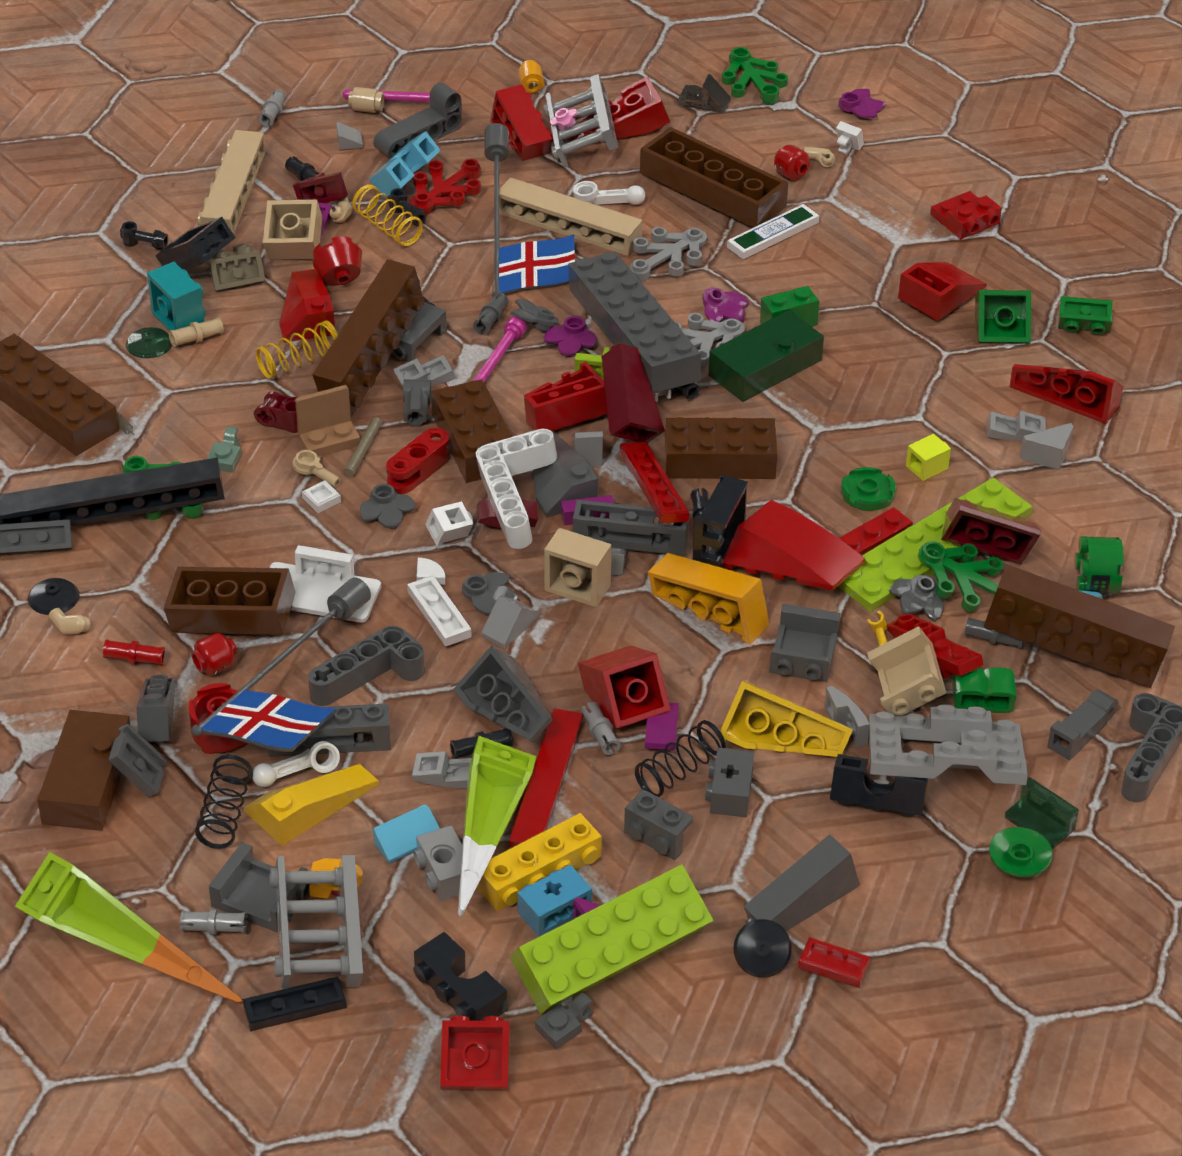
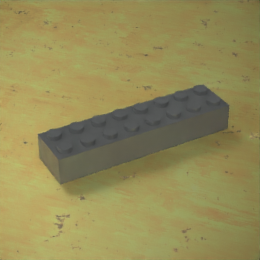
M616 251L605 252L596 257L582 258L576 262L568 263L570 291L613 345L624 343L638 348L653 393L701 381V353Z

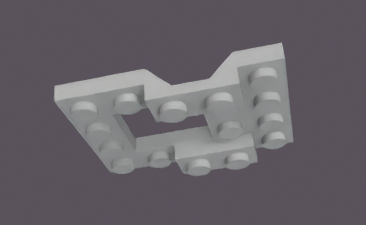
M939 705L938 707H930L929 718L914 713L906 716H897L885 711L869 714L870 774L934 779L947 768L982 770L993 783L1027 784L1028 773L1020 724H1015L1010 720L992 722L991 711H986L981 707L957 709L951 705ZM901 739L942 742L941 744H933V754H927L919 750H913L909 753L901 751Z

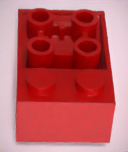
M948 262L916 263L900 274L898 299L939 321L973 297L977 291L983 290L987 284Z

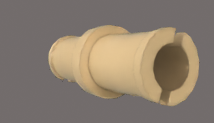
M217 317L202 323L192 322L190 326L169 331V339L173 347L192 341L199 343L203 341V338L223 334L224 328L221 319Z

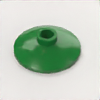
M1011 827L998 832L992 838L989 846V855L992 862L1001 871L1016 877H1032L1041 874L1049 867L1052 860V848L1048 840L1040 833L1029 828Z

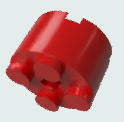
M226 683L210 684L198 690L197 696L193 700L190 699L188 704L191 729L194 725L198 726L238 691L232 689L231 685ZM203 733L201 736H194L192 734L195 743L206 754L243 748L248 744L228 737Z

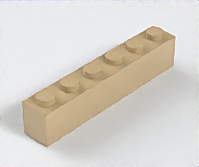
M235 130L232 139L228 140L227 152L222 154L221 167L216 169L215 182H211L210 194L204 199V209L198 214V226L223 217L232 233H235L265 155L263 132Z
M511 177L499 189V214L565 236L574 234V239L614 252L616 251L626 256H629L633 251L634 239L642 237V219Z

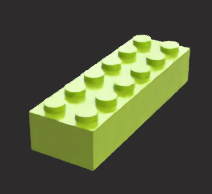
M681 864L518 947L509 957L540 1014H543L560 1003L566 1002L702 931L714 920L684 866Z

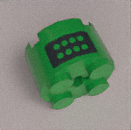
M1080 536L1078 543L1079 553H1075L1074 561L1075 570H1080V576H1077L1076 590L1119 594L1123 575H1120L1121 566H1124L1122 540L1118 537Z

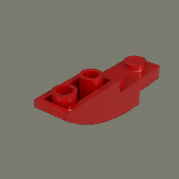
M913 614L901 615L896 621L887 624V629L894 638L919 626L933 643L943 679L953 674L962 676L984 665L982 654L946 639L944 628L918 618Z

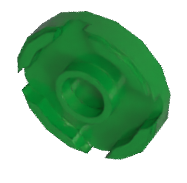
M873 467L856 468L842 479L841 495L844 501L854 508L866 511L880 510L889 506L895 499L896 483L892 476L882 474L880 469Z

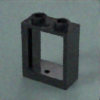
M219 217L187 230L155 256L162 266L175 262L182 270H188L205 263L233 241L235 236L223 217Z

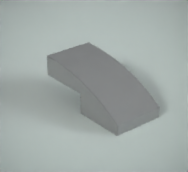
M444 355L422 365L416 358L393 369L402 388L404 379L431 380V386L455 378L453 370Z
M1020 411L1017 418L995 412H990L987 418V437L995 439L1022 441L1025 435L1046 430L1045 417Z
M833 686L826 687L824 708L829 718L853 729L850 736L856 747L868 745L870 723L866 716L840 690Z
M446 751L417 753L412 778L415 781L429 785L466 789L468 769L472 758L449 759Z

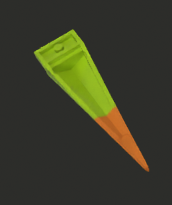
M51 852L48 853L15 905L16 908L48 927L236 1003L243 1004L242 998L77 867Z

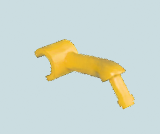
M877 611L876 614L879 621L872 622L870 619L867 621L871 631L876 634L879 646L887 643L884 632L887 629V622L884 614L881 611Z

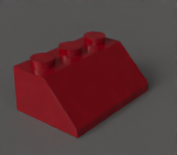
M955 498L946 512L941 540L960 546L972 544L979 552L1022 565L1040 537L1041 530L1036 523L1025 520L1022 517H1015L993 508H986L971 503L968 500Z

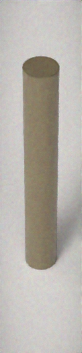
M372 418L344 470L346 476L353 477L382 424L380 418Z

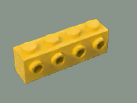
M579 813L491 858L476 888L496 911L506 906L514 905L518 902L517 892L521 891L525 886L534 884L549 876L552 872L561 870L569 865L577 870L585 865L594 863L602 854V836Z

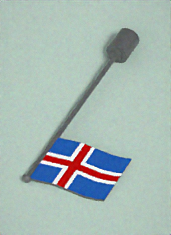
M499 123L487 126L484 132V154L488 160L494 162L495 291L492 293V297L496 293H499V295L500 293L509 294L526 289L557 287L569 284L568 263L575 262L574 234L559 239L522 242L500 248L499 162L504 161L509 156V130L505 125Z
M356 577L350 578L328 597V614L198 726L194 725L191 729L194 736H201L203 733L228 737L266 749L293 752L336 712V708L313 706L279 695L249 691V689L333 616L340 620L349 619L370 600L371 591L368 585Z

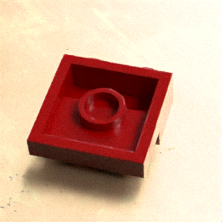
M971 191L931 206L930 215L962 240L1000 224L1002 207L987 195L978 198Z
M452 1016L450 1020H442L440 1089L508 1090L509 1021H503V1018L497 1016L484 1017L483 1021H470V1018L466 1016Z

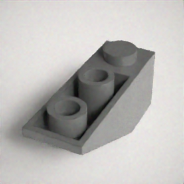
M157 674L145 679L137 704L138 733L146 741H169L173 723L175 678H168L167 675Z

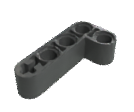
M437 83L430 91V107L379 131L374 138V147L391 159L409 141L425 131L433 141L454 132L462 122L461 95L445 83Z
M398 626L385 627L313 668L308 674L310 700L318 706L330 705L390 669L404 680L416 681L423 677L425 673L424 649L404 629Z
M1141 693L1134 697L1129 724L1133 730L1146 735L1127 764L1123 778L1121 793L1125 799L1132 802H1142L1148 798L1182 742V707L1148 693Z

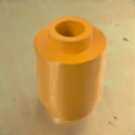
M533 60L524 61L518 71L520 83L526 92L530 94L537 93L544 87L541 66Z

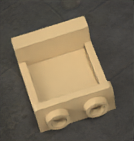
M919 626L867 652L869 661L878 671L884 694L880 701L887 712L902 716L946 694L933 643Z

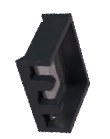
M720 475V482H718L702 514L694 517L692 560L722 568L723 560L738 526L746 520L748 481Z

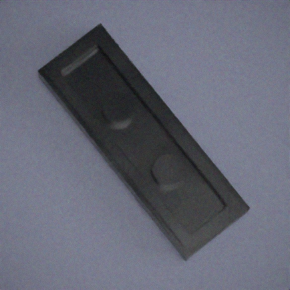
M338 976L242 999L250 1032L347 1008Z

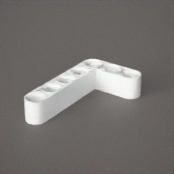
M538 429L486 444L476 451L481 479L506 541L514 549H522L529 546L533 539L528 515L512 476L548 466L557 460L554 436L552 431L548 429Z

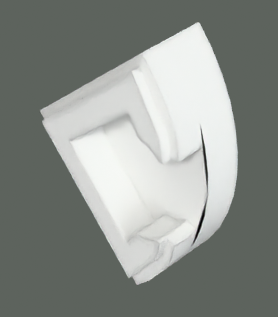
M418 558L417 580L434 575L440 585H445V572L442 567L430 559Z

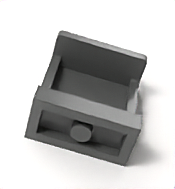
M424 302L422 310L417 312L412 320L410 329L405 331L404 335L400 338L398 348L394 349L390 356L405 362L414 360L415 349L431 333L442 336L447 331L446 310Z
M783 604L775 646L771 650L769 673L827 682L839 633L840 613Z
M241 842L209 885L211 907L228 913L246 912L248 918L244 920L278 933L276 888H270L269 882L270 868L275 867L254 859L253 847ZM301 867L299 871H308V869ZM286 884L287 900H305L310 892L309 884ZM294 913L287 914L288 922L292 919Z

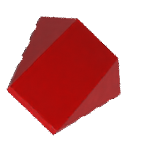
M770 500L738 526L723 560L722 568L733 569L734 565L745 568L746 573L757 574L758 570L772 573V578L784 580L788 576L797 578V583L833 591L865 563V558L819 524L778 502Z

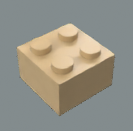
M267 200L263 245L268 260L314 259L313 250L320 244L322 214L317 200Z
M558 528L544 549V591L597 608L611 586V544Z

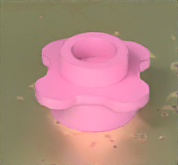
M561 108L557 110L555 117L550 120V124L552 126L557 125L559 130L570 129L576 122L574 118L577 115L576 109L568 110L567 108Z

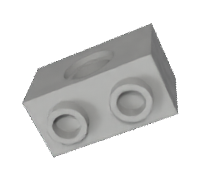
M452 825L416 836L417 850L413 851L414 860L419 869H424L425 880L429 890H435L440 902L459 896L463 846Z

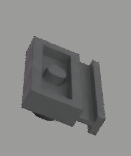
M129 724L119 727L120 735L115 738L108 760L147 797L158 794L165 772L163 766L167 765L168 761Z

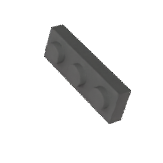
M71 520L0 525V554L73 548Z

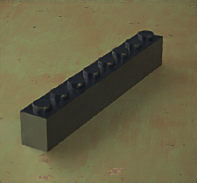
M218 457L0 494V525L71 520V526L224 500L223 480Z

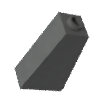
M829 834L743 906L748 918L745 921L746 924L753 920L767 919L778 923L788 931L856 889L860 884L851 853Z

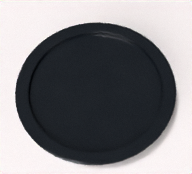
M50 578L39 582L32 588L28 595V604L34 611L40 614L49 615L51 610L55 608H60L64 613L77 604L80 592L76 585L66 579Z
M758 919L745 924L739 930L734 940L733 951L735 959L743 971L754 977L767 978L780 973L786 967L791 957L792 945L788 933L781 925L771 920Z

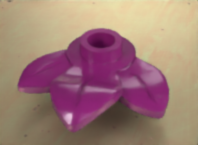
M856 89L842 94L838 105L847 113H854L862 118H875L877 113L885 107L886 102L870 98L869 89Z
M713 287L704 291L702 295L705 307L704 313L710 321L721 322L723 318H732L742 323L744 322L745 312L743 308L749 306V302L744 296L732 291L724 292Z
M570 316L565 319L562 326L551 327L544 336V342L558 344V350L562 355L573 356L580 351L582 346L594 347L596 335L588 330L583 318Z

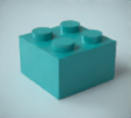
M175 262L147 272L151 312L168 331L190 326L192 322H204L206 312L202 304L203 289L198 282L195 283L189 277L185 269L182 270Z

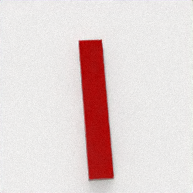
M647 442L621 443L620 454L660 522H689L690 512Z
M557 708L553 709L551 715L553 720L547 727L509 839V848H513L547 830L583 722V713Z

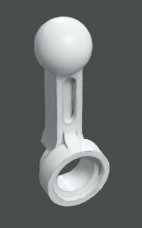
M582 181L573 187L574 198L589 203L593 202L595 205L615 203L639 205L645 199L644 189L637 185L631 186L628 189L599 191L594 182Z
M320 741L314 744L311 749H307L299 755L271 765L268 763L258 764L253 769L252 779L259 787H269L276 779L308 767H312L321 773H328L337 767L340 754L333 744ZM324 748L328 749L329 757L327 761L318 764L316 762L317 752Z

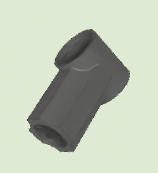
M404 379V422L409 423L411 427H420L422 423L427 422L428 404L431 403V380Z

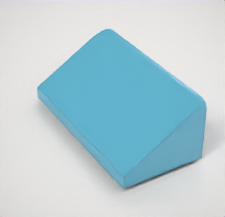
M425 804L373 829V840L375 846L388 863H392L417 850L416 836L440 828L431 810Z

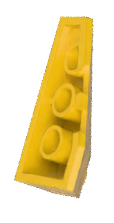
M742 680L720 731L725 740L746 749L837 757L838 754H843L853 729Z
M357 764L269 791L246 805L244 812L283 846L378 786L379 780L361 764Z

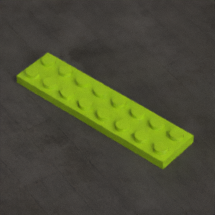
M995 478L989 479L958 498L1024 519L1032 514L1033 506ZM952 502L862 555L865 558V563L838 587L871 613L897 597L889 592L891 585L899 579H913L917 575H933L932 569L923 565L918 558L921 546L927 542L935 541L942 544L945 549L962 547L941 540L946 512Z

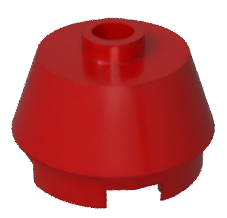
M350 237L331 238L332 243L326 244L323 247L318 244L313 250V266L327 284L334 286L345 285L354 281L360 275L362 250L357 244L352 242Z

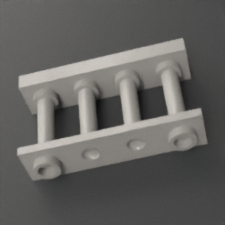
M599 74L590 77L592 87H589L588 91L554 103L550 92L545 94L547 104L544 105V109L550 120L555 117L556 111L561 108L568 109L592 100L590 105L577 109V115L574 118L578 120L595 113L594 118L574 125L567 130H559L557 125H551L555 144L551 147L556 160H561L564 168L569 166L566 154L599 141L601 143L606 142L609 151L618 148L607 91ZM598 127L597 132L564 144L565 139Z
M342 855L340 865L335 867L334 871H285L284 856H278L275 868H270L269 882L270 888H276L279 957L274 959L275 977H280L281 989L288 988L291 973L340 972L341 976L346 975V987H359L363 976L355 855ZM286 884H334L335 887H340V896H337L336 900H287ZM336 913V916H342V926H338V929L288 930L287 914ZM338 942L339 946L344 945V956H340V959L290 960L289 943Z

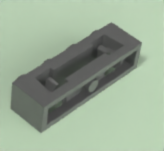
M577 500L573 516V532L609 543L611 548L685 556L689 522H674L673 525H663L658 520V524H653L657 515L653 508ZM592 510L609 512V519H606V514L603 513L600 518L593 517Z
M388 703L326 707L336 708V712L305 740V746H298L293 752L269 749V757L296 756L307 749H311L314 744L320 741L333 744L339 753L391 750ZM358 734V740L363 741L364 734H372L374 742L354 743L353 735ZM324 748L319 750L317 754H329V751Z

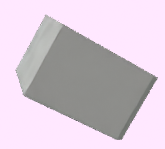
M1072 423L1023 436L1020 452L1021 459L1060 470L1071 445L1074 426Z
M603 431L574 433L572 435L573 449L588 462L589 466H602Z
M498 596L482 630V637L505 649L540 617V612L518 600Z

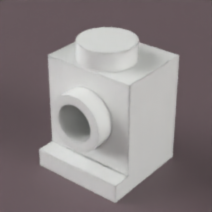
M461 501L432 509L425 525L436 546L439 547L444 542L467 537L473 526V518Z

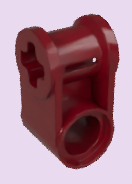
M274 391L268 392L264 397V403L257 406L254 410V417L263 426L298 433L295 399L298 397L283 395Z

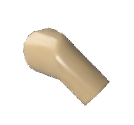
M806 146L804 148L810 159L818 161L823 167H831L836 161L834 154L829 149Z
M347 197L336 200L338 205L334 206L336 210H330L329 214L336 223L344 222L353 213V208Z
M55 608L49 613L50 620L65 635L87 632L90 629L91 623L89 618L82 615L66 616L60 608Z

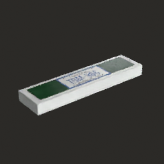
M802 204L727 240V248L741 259H745L819 223V215Z

